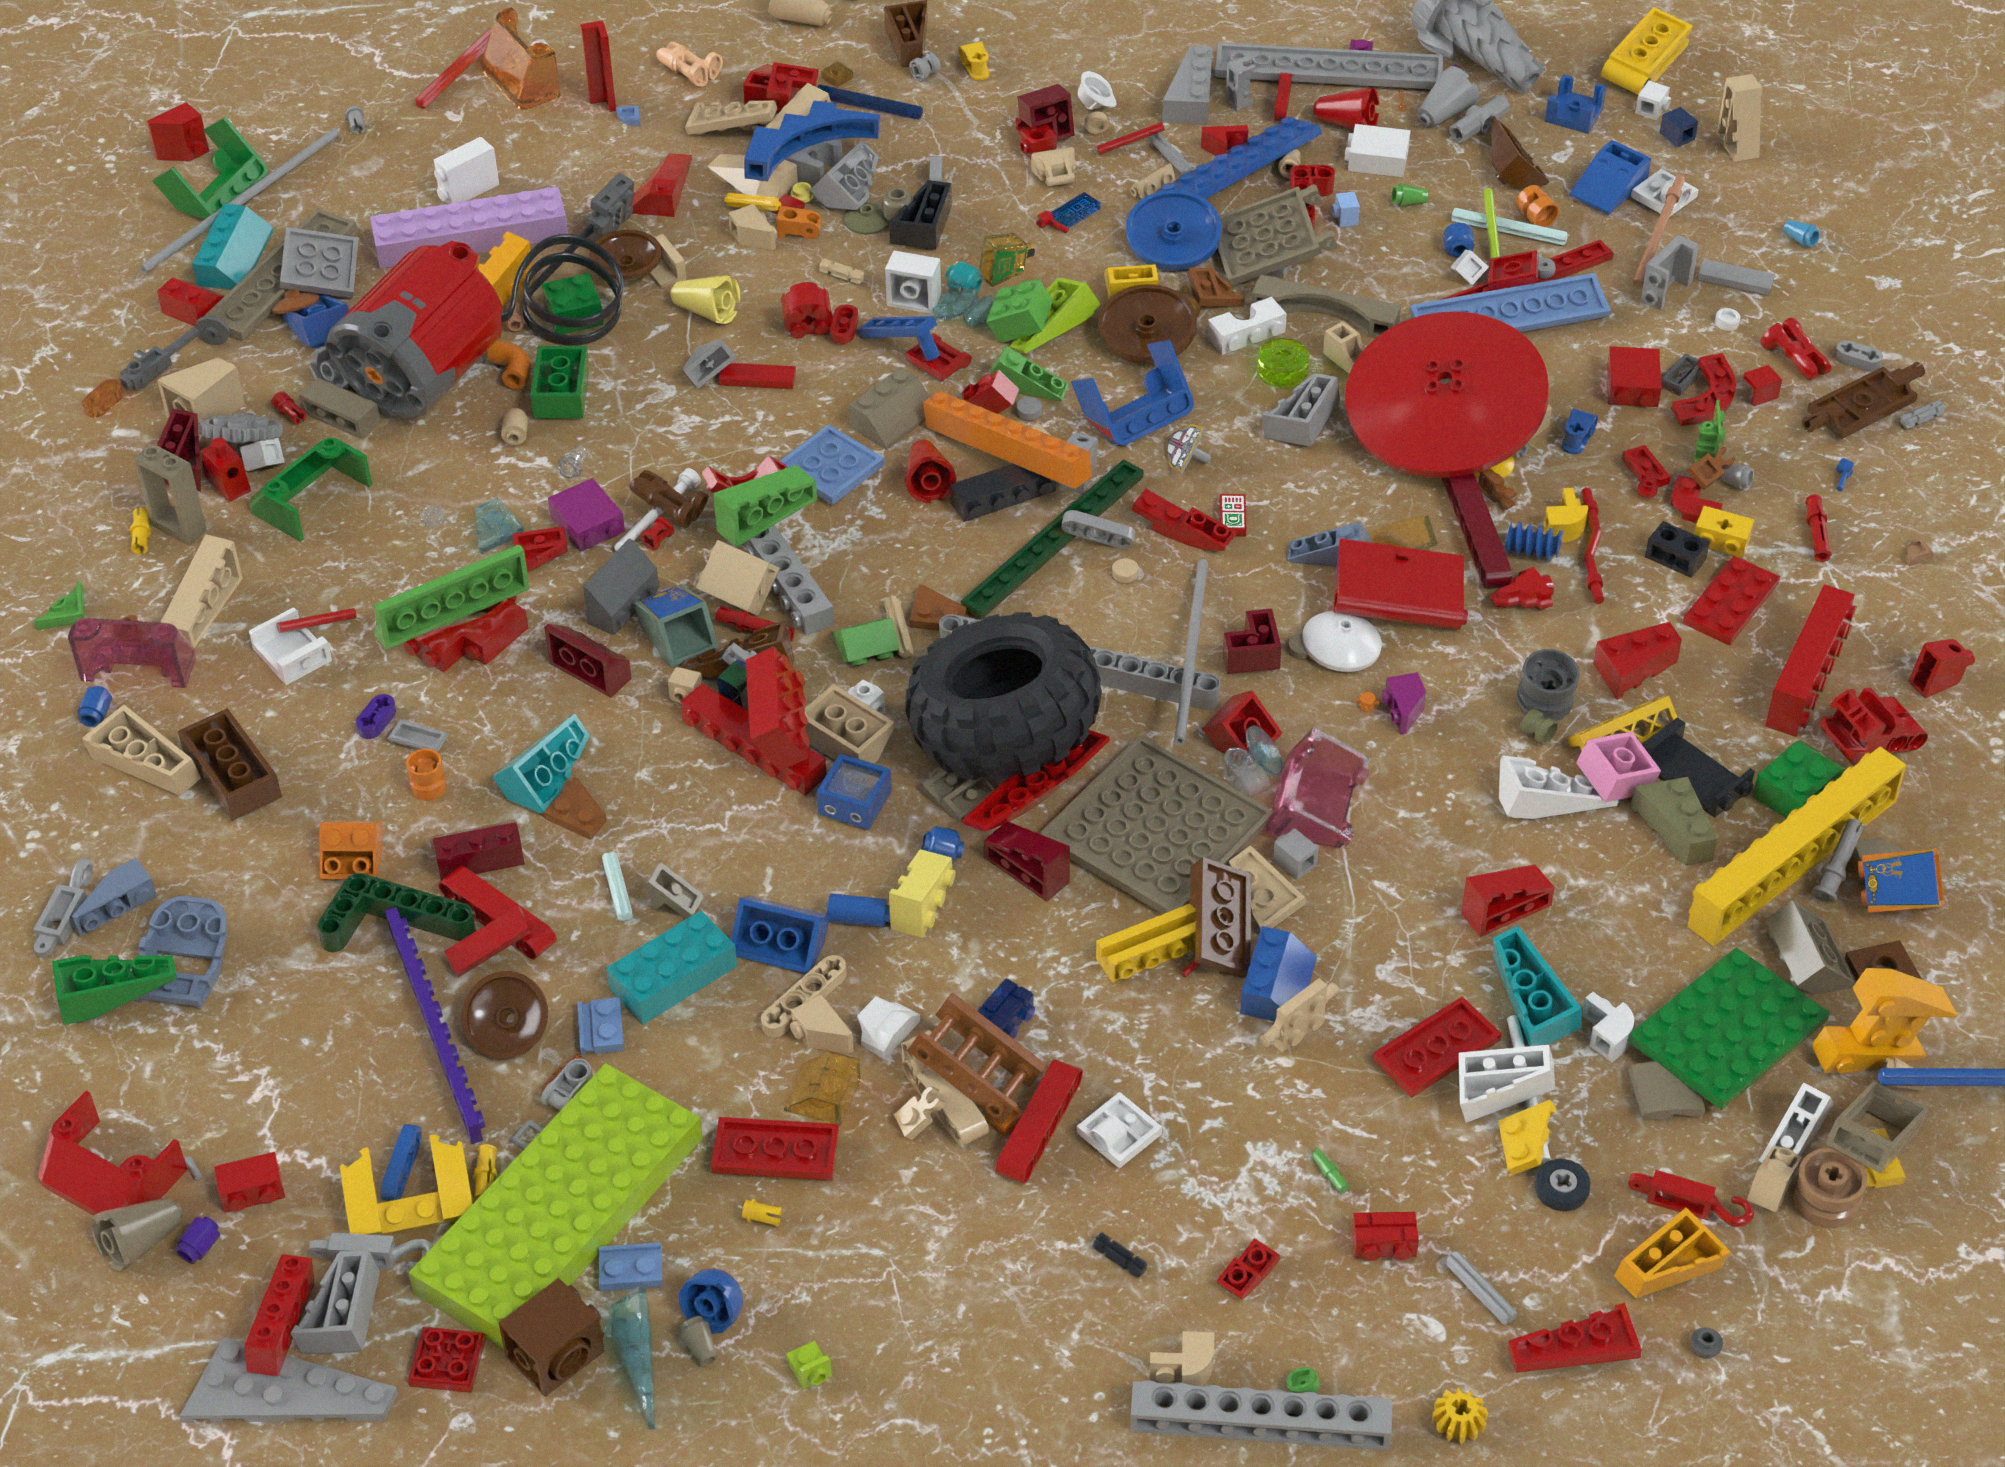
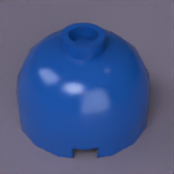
M716 1268L700 1270L685 1282L678 1294L679 1306L687 1320L696 1316H702L704 1321L709 1322L711 1334L723 1333L737 1320L743 1307V1292L739 1283L724 1270Z

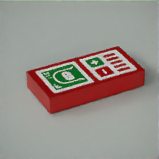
M1220 494V523L1236 531L1235 536H1246V494Z

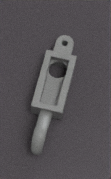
M81 858L77 861L73 868L69 886L57 885L33 929L37 936L34 950L38 957L45 958L51 955L56 944L65 946L75 927L72 915L87 899L85 891L80 889V887H86L91 880L93 863L90 859ZM56 920L61 921L57 930L51 928Z
M331 1233L330 1241H311L308 1253L315 1258L330 1259L332 1264L338 1252L369 1250L379 1270H394L396 1260L417 1249H423L427 1253L433 1247V1244L426 1239L420 1238L395 1246L393 1236ZM410 1261L407 1266L409 1269H412L418 1262Z

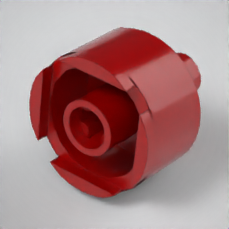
M802 282L791 286L790 291L786 295L783 293L781 306L784 325L793 338L800 339L807 334L825 335L829 332L833 316L827 289L824 287L821 289L813 282Z

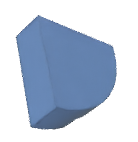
M639 106L616 107L617 118L621 122L631 126H640Z

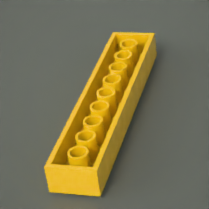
M1878 747L1871 754L1869 752L1866 753L1858 764L1854 767H1848L1836 781H1830L1817 796L1815 794L1812 795L1799 810L1794 809L1781 824L1776 823L1763 838L1755 839L1749 849L1743 853H1737L1731 863L1725 867L1718 868L1706 882H1700L1693 891L1694 898L1689 909L1690 916L1687 927L1714 947L1833 853L1845 828L1847 819L1859 820L1860 823L1867 826L1896 803L1907 765L1882 747Z

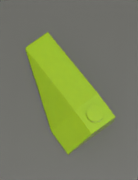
M1058 277L1046 289L1053 302L1043 331L1014 339L1010 348L1016 352L1026 354L1092 317L1095 310L1101 304L1087 283Z

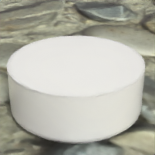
M1723 308L1717 311L1715 325L1725 331H1732L1738 328L1740 314L1736 310Z

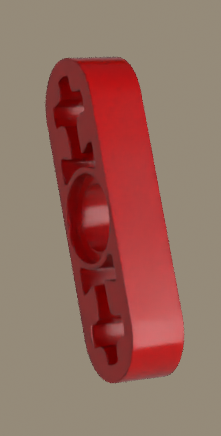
M1280 73L1274 121H1281L1287 117L1292 73Z

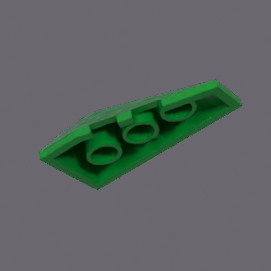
M80 955L52 961L56 996L63 1025L94 1019L177 979L173 956L138 955L133 960H119L118 955H109L107 960L92 959L91 955Z

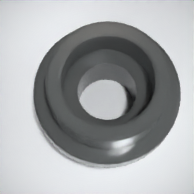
M1699 1328L1691 1336V1347L1694 1353L1701 1358H1713L1722 1350L1723 1339L1714 1329Z

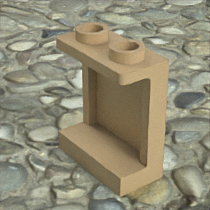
M717 540L715 546L709 552V559L704 570L699 574L696 588L758 616L780 568Z

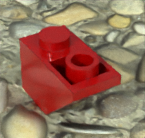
M997 370L990 375H984L976 384L966 386L961 395L962 400L999 414L1013 405L1019 388L1000 370Z

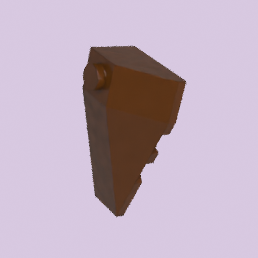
M1494 116L1491 119L1492 165L1497 171L1496 178L1504 185L1509 183L1513 188L1547 185L1550 181L1538 165L1534 167L1535 164L1530 154L1521 147V143L1513 133Z
M785 620L752 631L754 636L744 641H739L738 638L729 641L730 644L726 645L721 651H718L717 648H712L684 660L681 668L700 672L701 676L719 677L730 666L722 656L732 643L737 644L748 652L753 650L757 654L774 646L781 655L784 654L788 658L790 665L793 667L794 654L787 622Z

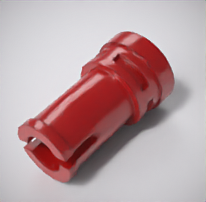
M280 391L273 396L271 406L275 410L285 414L296 425L301 424L297 417L303 422L305 421L307 413L298 407L286 392Z

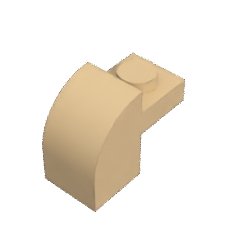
M1182 1331L1181 1353L1150 1352L1149 1380L1162 1383L1181 1381V1383L1203 1386L1209 1380L1213 1371L1214 1332Z

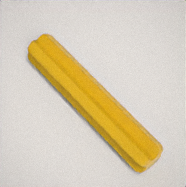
M727 193V196L724 197V202L729 207L743 208L754 204L758 210L777 211L778 207L781 206L778 197Z

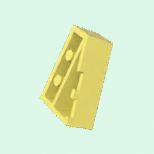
M920 849L908 865L907 870L910 871L908 876L901 875L898 879V884H901L899 889H891L889 892L891 930L923 938L927 929L932 928L934 925L936 910L938 907L941 908L943 906L946 889L948 886L951 887L953 885L956 871L952 870L951 857Z

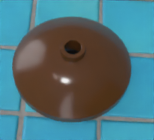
M638 230L613 231L595 241L615 259L622 272L623 280H633L647 275L657 267L662 257L659 242L652 235ZM590 251L589 258L600 264L611 274L614 280H617L611 267L601 257Z
M513 971L495 972L479 980L467 994L461 1012L462 1028L468 1042L478 1052L494 1059H512L527 1053L539 1042L548 1022V1004L541 988L529 977ZM510 1014L515 1016L512 1023L507 1022V1017Z

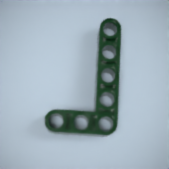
M355 873L346 878L317 924L321 945L328 952L342 950L366 914L387 920L385 911L392 908H397L400 918L406 917L410 927L456 941H461L476 932L473 911L469 905L363 873Z

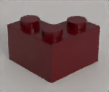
M1060 84L1017 96L1019 117L1031 128L1047 123L1057 135V141L1075 136L1071 94Z
M1272 608L1246 611L1244 631L1224 632L1222 655L1227 674L1280 669L1282 646Z

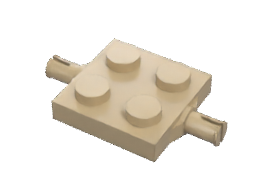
M1320 978L1315 980L1277 1009L1274 1025L1260 1036V1042L1265 1047L1274 1042V1046L1282 1053L1290 1046L1299 1044L1306 1034L1312 1030L1319 1029L1324 1023L1325 1005L1329 999L1339 993L1338 986L1333 982L1327 986Z

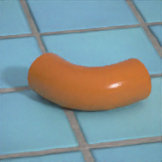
M497 340L488 349V362L506 367L502 374L505 385L514 390L522 389L527 383L532 369L528 354L518 345L503 340Z

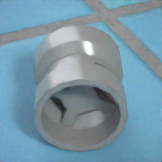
M931 51L923 54L922 58H916L909 63L910 71L917 81H922L928 78L929 74L934 75L941 70L938 57Z

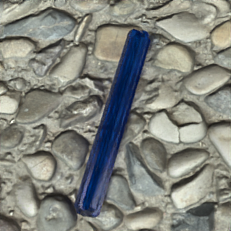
M821 84L817 87L827 92L830 100L917 120L923 116L922 106Z

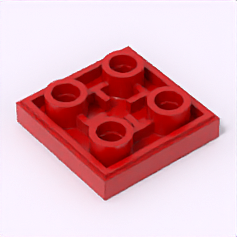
M423 1327L408 1378L409 1387L472 1393L486 1341L485 1333Z

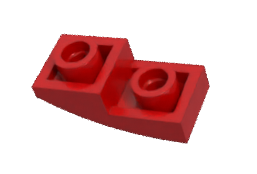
M1254 1238L1239 1259L1234 1257L1216 1282L1243 1300L1272 1271L1280 1261V1254Z

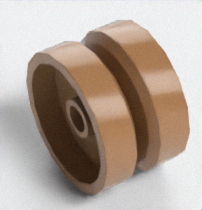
M1834 1148L1816 1149L1807 1154L1800 1163L1793 1188L1792 1200L1796 1210L1805 1220L1820 1227L1837 1228L1852 1222L1860 1211L1862 1198L1867 1188L1868 1176L1865 1168L1860 1162Z

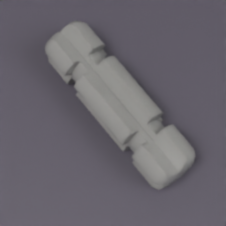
M1940 400L1934 401L1902 415L1900 424L1905 429L1912 428L1915 425L1944 414L1945 405Z

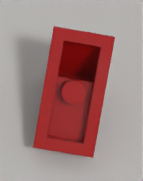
M1248 125L1201 127V148L1215 156L1227 154V150H1230L1233 146L1243 145L1244 142H1248Z

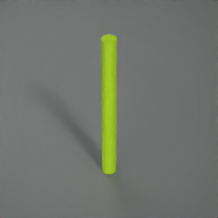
M1487 188L1484 189L1483 195L1490 257L1496 258L1500 257L1493 190Z

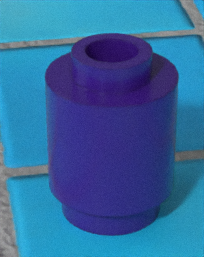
M196 1217L177 1240L178 1245L175 1248V1252L190 1264H195L197 1260H202L220 1237L218 1224L209 1217H204L203 1219Z

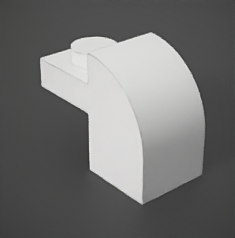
M1594 992L1590 993L1585 998L1582 1013L1585 1019L1595 1025L1592 1029L1589 1046L1613 1063L1629 1047L1630 1043L1627 1042L1629 1033L1633 1030L1634 1016L1631 1009L1624 1002L1615 1008L1608 1000L1601 998Z

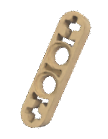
M838 955L825 957L761 1015L763 1033L775 1038L785 1034L790 1029V1023H792V1009L786 1005L791 1001H799L803 1004L819 995L825 998L845 980L847 976L845 960ZM812 983H818L822 986L818 991H810L806 987Z

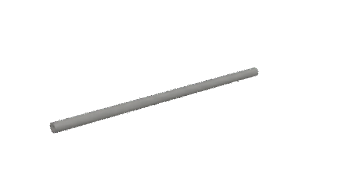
M1200 559L1197 566L1174 743L1176 745H1183L1186 738L1208 570V561L1206 559Z

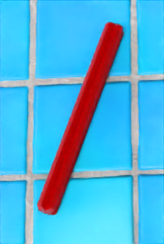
M489 28L415 98L416 106L422 109L426 108L499 38L498 30Z

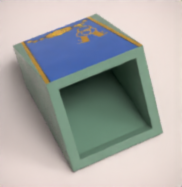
M676 585L634 602L641 628L671 668L712 648H719L706 601L684 585Z

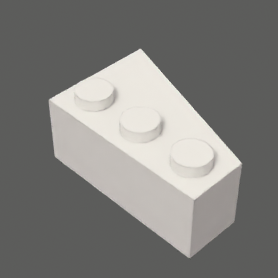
M1549 1045L1459 1053L1460 1106L1465 1122H1470L1554 1090V1062Z

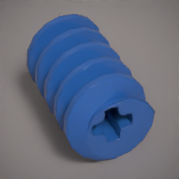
M1519 521L1515 528L1512 527L1511 522L1505 544L1506 552L1510 553L1515 546L1516 554L1518 555L1525 548L1526 556L1531 557L1533 552L1536 551L1537 559H1541L1544 553H1546L1547 561H1551L1555 555L1558 558L1563 531L1560 530L1555 537L1553 536L1552 528H1549L1547 533L1543 534L1542 526H1539L1536 532H1533L1532 524L1530 523L1523 530L1522 522Z

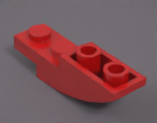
M1146 488L1134 502L1131 509L1133 512L1153 522L1151 530L1172 540L1200 549L1225 551L1237 533L1194 507L1187 512Z

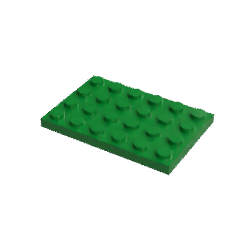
M1736 947L1630 1032L1627 1042L1653 1061L1658 1062L1675 1077L1722 1110L1827 1022L1831 1012Z

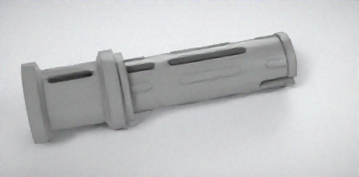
M1847 819L1845 828L1829 863H1826L1821 868V878L1817 886H1814L1811 891L1820 900L1834 903L1837 899L1836 892L1839 885L1845 881L1847 876L1846 866L1865 828V825L1860 823L1859 820Z

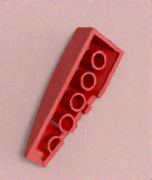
M1089 730L1090 734L1083 743L1072 746L1069 749L1070 754L1059 762H1050L1040 767L1041 771L1024 776V773L1009 776L1008 780H1005L963 819L964 825L986 832L1025 814L1061 788L1110 741V737Z

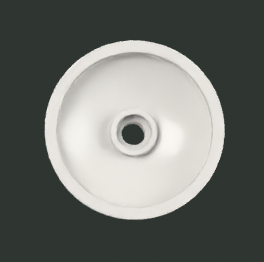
M1333 611L1323 612L1312 617L1304 626L1302 633V642L1305 650L1308 652L1307 654L1318 664L1336 671L1353 672L1365 669L1378 659L1381 652L1382 641L1378 631L1361 616L1334 613Z

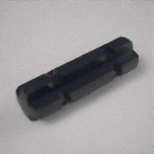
M1103 1232L1098 1233L1094 1237L1092 1247L1100 1253L1105 1252L1107 1258L1123 1269L1128 1268V1272L1137 1278L1145 1273L1147 1269L1146 1261L1138 1256L1134 1258L1133 1252L1115 1240L1111 1242V1237Z

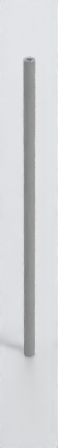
M333 128L227 204L243 205L340 135L339 131ZM220 209L141 264L140 270L146 274L212 227Z

